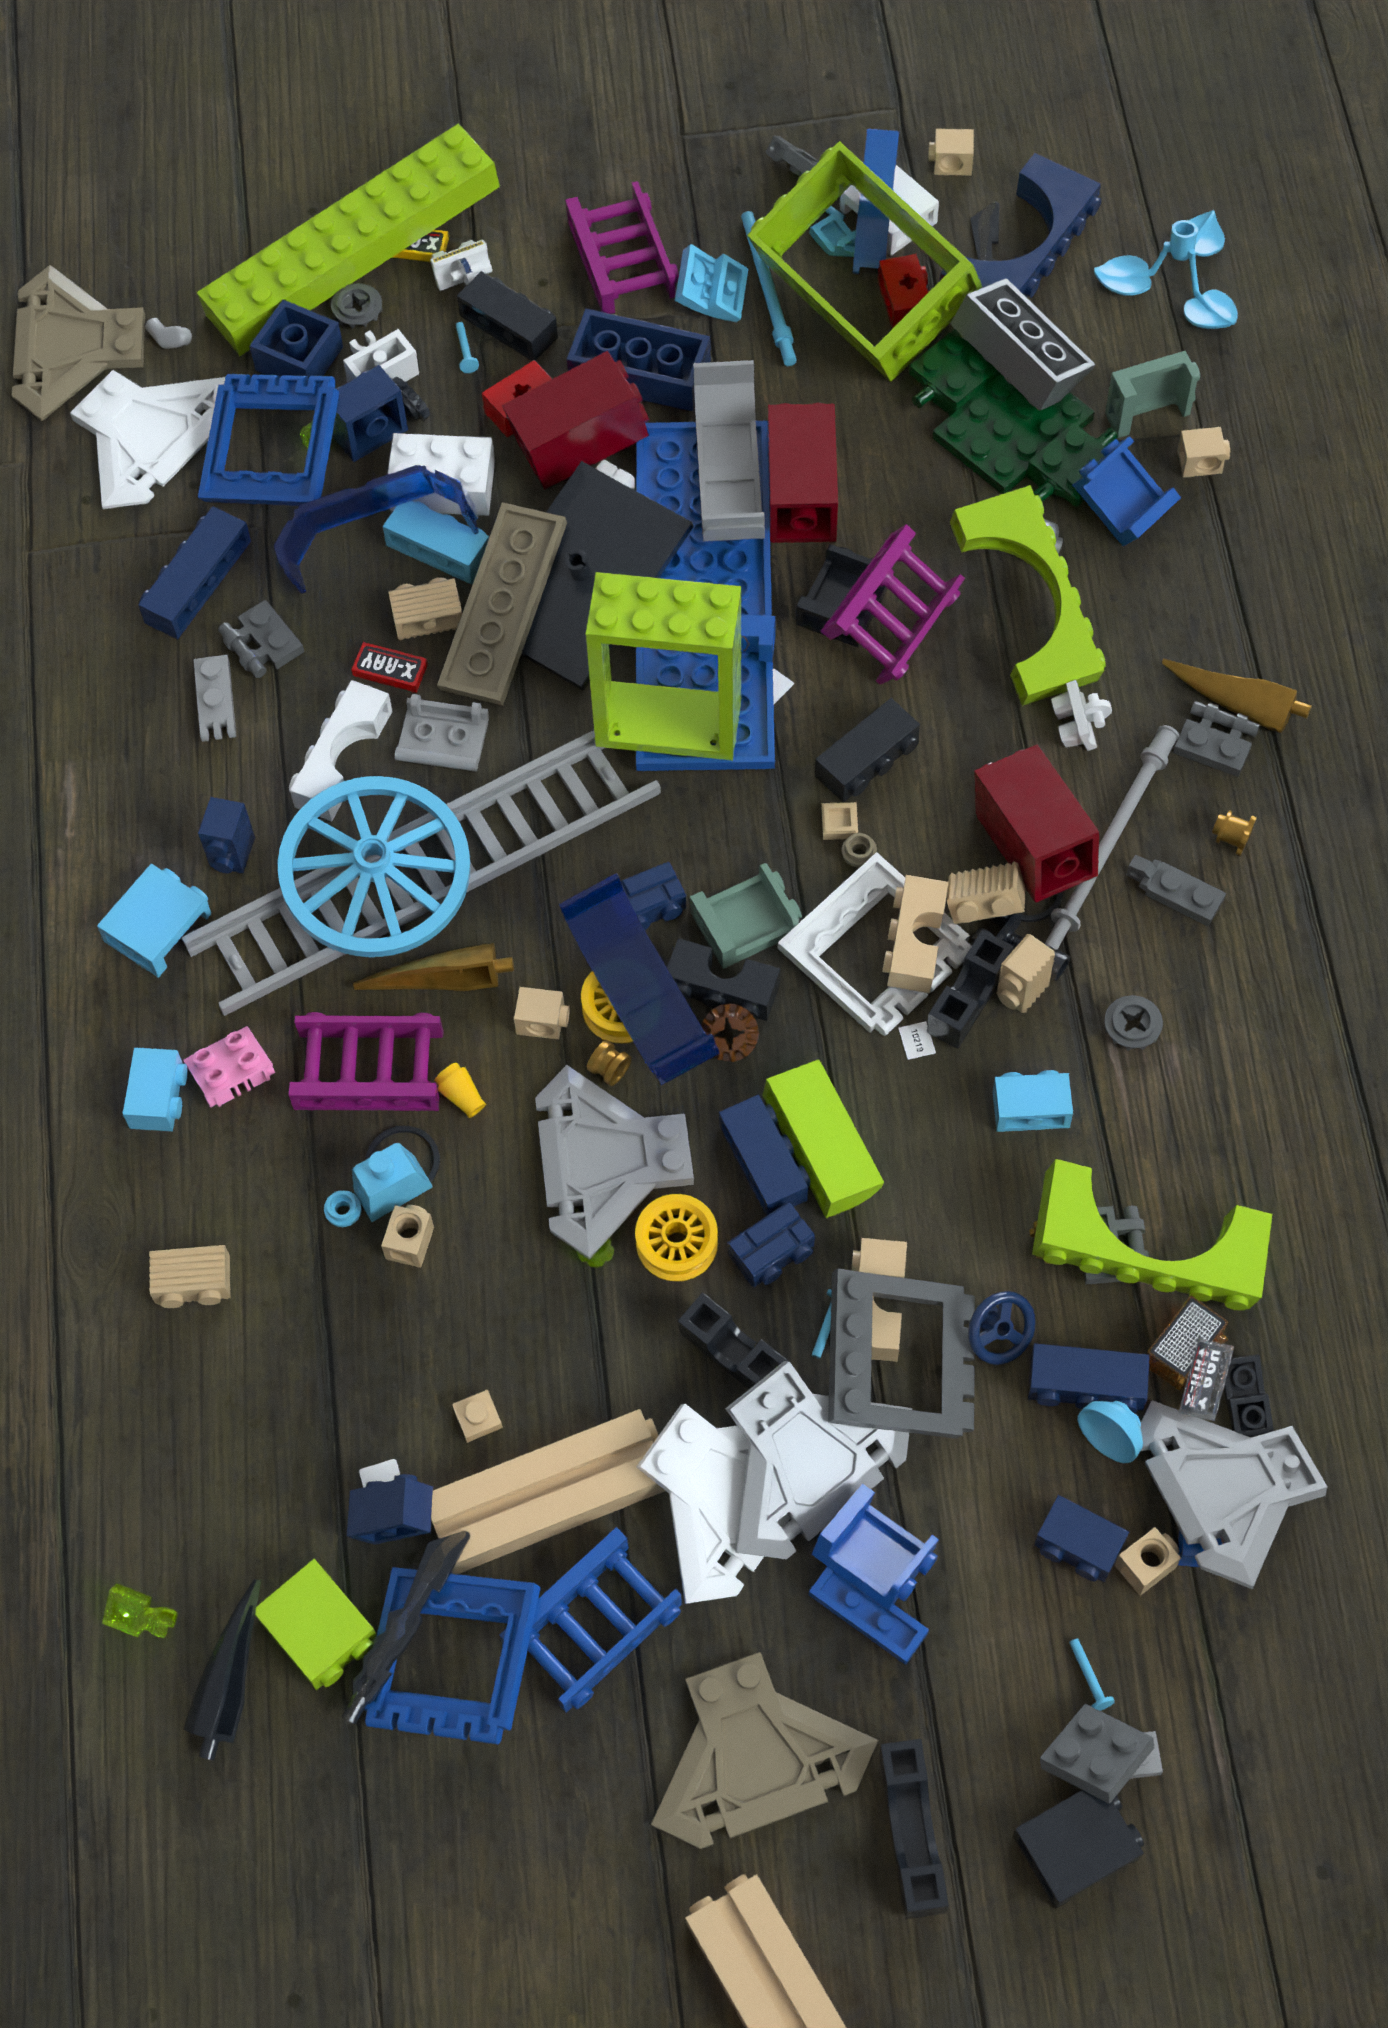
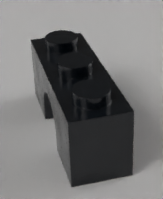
M984 930L980 932L964 958V964L952 988L949 986L945 987L928 1016L927 1033L957 1049L960 1047L996 990L998 980L1000 979L1001 964L1013 951V945Z
M678 938L664 974L665 991L679 999L687 1000L691 998L701 1001L712 1009L723 1004H736L747 1009L754 1016L755 1020H768L780 987V968L746 959L743 969L737 976L722 979L716 977L710 971L713 965L712 948Z
M703 1292L678 1320L682 1336L748 1389L752 1388L781 1363L788 1361L763 1340L757 1343L745 1335L735 1325L732 1316Z

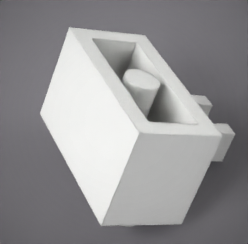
M399 329L376 341L371 331L366 332L365 337L369 346H360L355 339L350 341V349L354 354L343 360L347 383L357 378L362 372L369 371L377 365H380L391 379L399 377L403 381H408L419 374L416 351Z

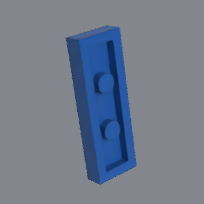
M828 1566L809 1591L810 1597L905 1665L929 1633L928 1628L896 1605H893L890 1610L886 1609Z

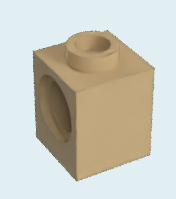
M936 129L935 142H929L928 161L934 162V175H972L974 129Z
M1221 427L1181 431L1177 452L1182 476L1193 477L1222 474L1225 460L1230 458V445L1228 440L1223 439Z
M520 987L514 1015L516 1034L559 1040L561 1027L568 1026L570 1006L564 1005L563 992Z
M395 1205L381 1245L385 1259L421 1268L434 1229L431 1214L427 1213L424 1208L416 1205H407L406 1208ZM414 1228L418 1230L417 1234L411 1238L400 1236L405 1229Z
M1154 1527L1118 1556L1115 1566L1141 1596L1177 1567L1181 1559L1178 1555L1180 1551L1175 1541L1168 1534L1164 1533L1162 1535ZM1152 1552L1159 1557L1161 1564L1156 1567L1148 1566L1142 1561L1141 1554Z

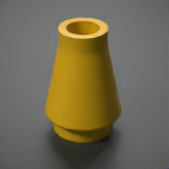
M453 1063L441 1071L434 1081L438 1085V1091L465 1112L469 1118L475 1116L485 1107L486 1104L481 1099L466 1067L461 1068L458 1063Z

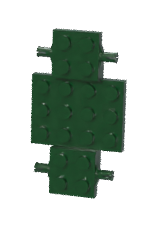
M956 329L952 330L909 366V374L919 381L923 387L919 393L912 397L913 404L917 405V408H922L923 405L932 399L935 404L950 415L933 430L932 438L1001 494L1008 493L1020 481L1028 477L1039 486L1033 493L1038 495L1042 502L1052 494L1065 498L1073 506L1077 507L1084 501L1083 497L1073 486L1081 477L1078 471L1092 459L1098 462L1103 457L1100 451L1111 441L1118 439L1117 432L1115 430L1112 432L1113 428L1110 427L1098 438L1086 433L1083 428L1094 419L1095 411L1070 392L1058 403L1039 411L1012 384L1008 383L1004 376L982 357L981 353L963 339Z

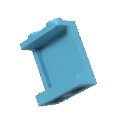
M151 863L97 927L105 943L159 978L167 968L164 960L166 954L199 916L208 919L212 913L207 902L208 897L203 891L195 886L187 887L181 883L180 878L174 872L167 868H164L162 871Z

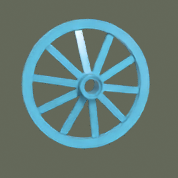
M369 776L354 778L333 785L310 799L299 810L289 824L281 842L278 856V877L288 910L295 921L312 938L333 950L345 954L362 957H384L403 953L424 944L449 924L459 910L467 892L470 879V854L467 839L460 822L450 808L436 795L406 780L393 777ZM386 795L395 797L377 835H371L359 799L360 796ZM348 800L361 839L356 841L319 820L318 817L331 807ZM407 800L419 805L436 818L387 843ZM308 828L353 852L295 858L298 845ZM445 829L453 845L455 860L398 854L396 852ZM370 855H379L381 857L379 861L374 863L365 861ZM350 866L305 903L302 902L295 887L293 871ZM394 866L452 872L455 874L451 888L443 903L440 904ZM360 875L341 933L327 927L311 914ZM385 878H390L433 914L420 925L401 933ZM370 882H375L391 937L370 939L353 937Z

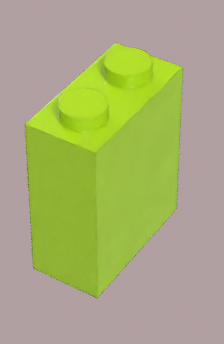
M315 1559L256 1607L255 1616L316 1691L322 1685L329 1687L335 1683L344 1673L342 1668L354 1658L356 1661L364 1658L374 1647L373 1639L377 1637L373 1627Z

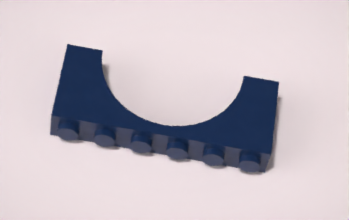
M1034 153L1019 172L1016 196L1030 203L1041 214L1048 227L1049 235L1037 249L1016 259L983 261L966 257L974 265L982 287L984 288L1007 278L1026 298L1028 296L1033 297L1042 277L1050 275L1058 256L1063 257L1066 254L1071 239L1074 236L1078 237L1082 233L1087 218L1095 216L1099 210L1102 201L1099 198L1101 184ZM944 270L940 273L939 282L947 274Z

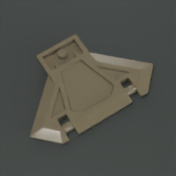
M51 265L18 290V301L27 302V307L17 309L13 377L23 379L20 385L12 386V398L41 421L46 419L105 369L143 367L145 313L143 308L107 309Z
M761 1652L686 1679V1684L699 1722L651 1826L699 1849L714 1845L710 1832L725 1827L729 1838H733L827 1803L828 1800L824 1790L839 1785L843 1796L854 1793L859 1787L878 1740L776 1693ZM830 1760L833 1769L818 1774L816 1765ZM717 1803L719 1811L704 1817L702 1808Z

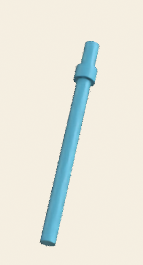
M751 211L744 212L741 216L746 235L751 231V227L756 222ZM748 238L774 327L772 336L775 345L780 348L784 365L792 366L797 360L792 346L794 338L791 328L786 326L770 268L761 260Z

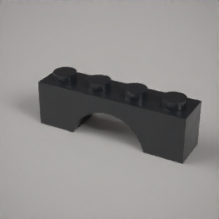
M921 1739L881 1744L879 1758L905 1919L946 1914L949 1903L943 1867L939 1858L933 1830L928 1777Z

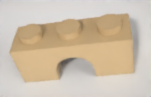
M906 875L904 887H896L893 908L900 909L898 919L891 918L888 940L894 941L893 952L886 951L882 972L889 973L887 986L930 993L938 946L920 942L913 932L921 927L940 929L949 882Z
M862 1238L861 1251L853 1250L852 1271L904 1278L907 1242ZM874 1297L871 1359L897 1362L902 1313L887 1312L880 1309L874 1302Z

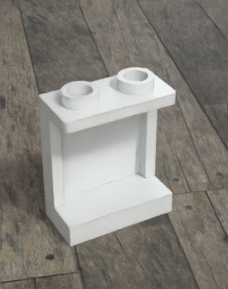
M896 165L893 191L931 226L935 225L938 219L939 201ZM851 185L840 197V211L844 214H847L852 209L858 214L860 192ZM889 220L887 253L892 256L912 240Z

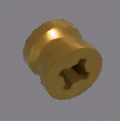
M605 1040L591 1055L587 1063V1070L592 1074L599 1073L603 1076L605 1083L613 1086L620 1081L628 1070L632 1057L625 1052L619 1053L615 1050L613 1043Z

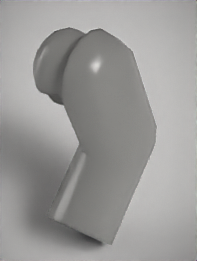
M151 318L145 325V329L158 345L164 349L182 347L191 342L192 334L188 328L180 326L164 327L157 318Z

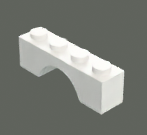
M351 680L346 691L339 693L335 704L336 709L331 718L324 720L315 746L311 745L309 747L303 768L300 773H295L291 779L289 792L291 793L295 808L301 809L320 792L344 781L343 776L334 768L337 757L344 748L353 742L362 739H378L392 713L389 693ZM342 802L331 807L319 817L332 821Z

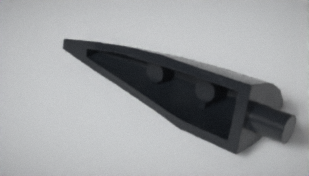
M254 1579L223 1629L206 1664L183 1728L185 1731L204 1737L199 1757L205 1759H215L220 1741L234 1742L244 1706L250 1639L261 1580Z

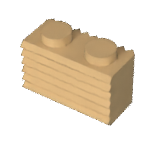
M435 578L427 584L417 586L403 584L398 586L396 590L388 591L399 640L457 629L462 616V610L455 578L448 580L445 578Z
M1013 862L1012 865L1006 863L1005 866L1000 864L998 867L993 865L991 869L986 866L984 870L981 868L977 871L972 869L970 872L965 870L964 873L958 871L956 875L953 873L949 875L947 904L954 924L1024 912L1026 889L1019 864Z
M1027 934L1002 962L996 993L1006 1007L1025 1013L1027 1008L1031 1007L1032 1003L1036 1001V998L1040 997V993L1049 987L1055 957L1054 950L1031 934Z
M225 1245L149 1252V1290L155 1304L165 1308H178L185 1301H197L203 1305H214L220 1303L222 1298H230V1255Z

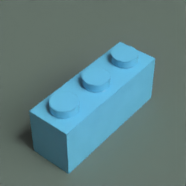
M404 497L383 525L386 546L469 584H473L489 540V536L481 529L468 527L448 514L442 515L429 509L422 502H413Z

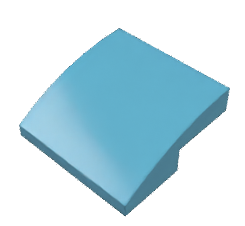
M690 244L683 250L675 301L702 314L722 320L738 322L742 314L748 268L725 254L715 259Z

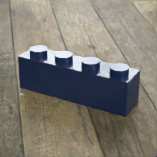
M212 506L206 516H202L198 520L195 530L190 537L180 544L177 554L169 565H165L161 569L158 579L150 590H146L142 594L138 606L144 623L178 640L250 544L251 538L246 522Z

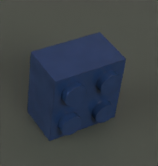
M286 300L281 301L250 344L255 370L266 375H278L279 378L282 375L307 376L308 379L310 376H323L343 348L338 322Z
M380 365L369 371L362 372L357 378L347 384L335 388L340 394L332 436L353 462L393 440V433L403 434L408 431L401 389Z

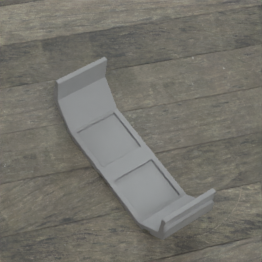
M754 360L693 363L703 541L765 538V515L762 512L755 419Z

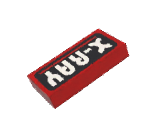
M363 642L351 670L355 677L417 693L428 662L427 658Z

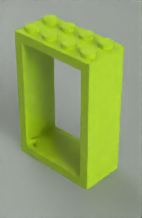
M840 141L834 147L828 148L821 155L820 161L810 171L804 172L799 177L796 186L788 194L779 197L774 204V208L764 218L758 219L747 234L761 260L890 382L953 320L966 295L983 288L974 265ZM851 185L947 273L875 347L782 260V255Z
M596 572L586 629L596 747L733 760L741 707V586ZM609 644L718 655V692L611 681Z

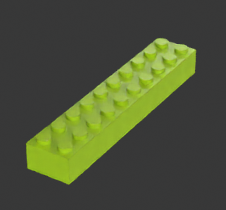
M458 123L198 291L197 294L206 316L239 356L250 350V344L282 300L307 310H312L335 295L343 287L352 284L499 188L495 164Z

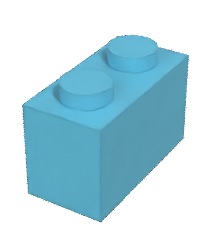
M134 1048L123 1109V1116L130 1129L173 1131L174 1121L180 1118L182 1112V1099L179 1097L180 1085L185 1086L187 1081V1065L183 1064L177 1050Z
M1046 1070L1037 1075H1022L1017 1072L1003 1074L1001 1077H995L992 1093L997 1132L1070 1128L1073 1107L1069 1073Z

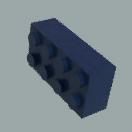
M585 309L567 357L568 371L608 351L615 362L618 360L622 362L629 377L626 380L629 384L635 383L642 400L688 411L694 410L693 363L711 362L710 336Z

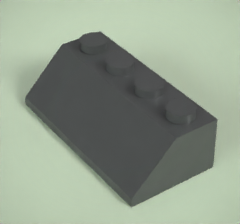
M1007 278L967 294L950 323L963 339L981 353L982 357L991 363L1004 376L1005 380L1023 394L1027 401L1039 411L1061 401L1096 365Z

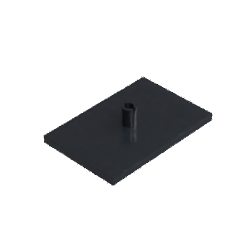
M581 461L546 512L565 517L567 525L521 655L577 688L584 690L590 681L586 629L596 572L660 578L694 526L688 519ZM609 644V652L614 646L613 644Z

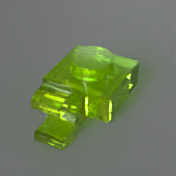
M116 1583L109 1590L102 1624L138 1637L145 1629L157 1637L165 1638L168 1627H175L178 1612L167 1607L151 1608L152 1597Z

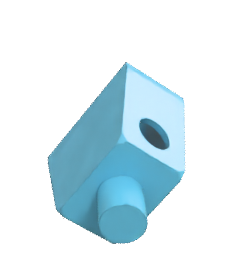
M394 1143L382 1151L373 1153L370 1158L352 1169L354 1192L371 1222L393 1211L395 1205L401 1206L433 1187L416 1157L400 1143Z

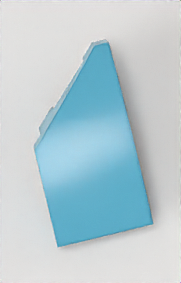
M837 212L811 227L809 234L828 255L854 257L856 230L852 232Z

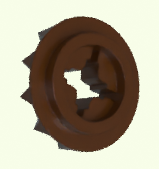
M723 1004L712 1009L702 1022L700 1037L706 1051L717 1060L735 1062L747 1057L753 1051L758 1041L759 1029L754 1016L747 1009L736 1004ZM726 1018L731 1023L732 1029L744 1030L745 1032L733 1038L732 1048H730V1043L727 1042L726 1037L715 1036L716 1033L725 1029Z

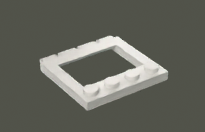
M876 852L778 942L777 948L869 1033L876 1029L883 1036H886L903 1020L902 1014L896 1008L908 1015L928 996V993L889 986L870 1004L819 957L886 894L890 893L895 897L896 887H904L905 877ZM945 913L943 914L940 929L928 927L940 938L933 945L938 946V953L930 992H933L952 974V969L945 962L957 969L964 962L966 954L972 947L968 943L970 935L958 924H954L953 920Z

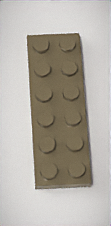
M502 502L437 683L440 690L504 705L567 525L565 517Z

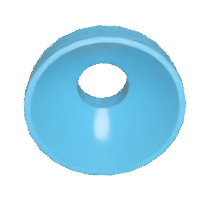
M1093 1401L1079 1413L1078 1423L1082 1433L1099 1452L1121 1463H1130L1138 1456L1143 1447L1141 1422L1139 1417L1126 1404L1119 1401Z

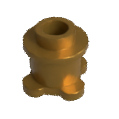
M1229 810L1226 816L1219 814L1212 833L1218 835L1217 843L1223 841L1238 847L1236 854L1241 856L1257 817L1251 816L1248 822L1232 815L1233 811Z

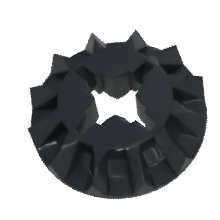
M394 377L392 380L402 392L405 411L413 419L417 420L419 418L425 422L430 416L426 403L406 381L399 377Z

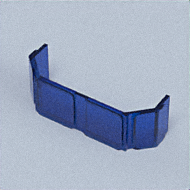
M414 465L371 480L363 487L357 489L348 488L300 505L299 509L294 510L295 516L292 521L289 520L274 544L279 564L285 571V575L303 594L306 593L299 564L316 533L436 493L459 504L461 513L474 534H478L479 530L476 523L478 516L474 503L461 481L437 470H434L435 473H433L425 465Z
M617 873L559 904L561 913L588 965L644 1062L660 1085L720 1054L712 1033L706 1035L643 929L623 890Z

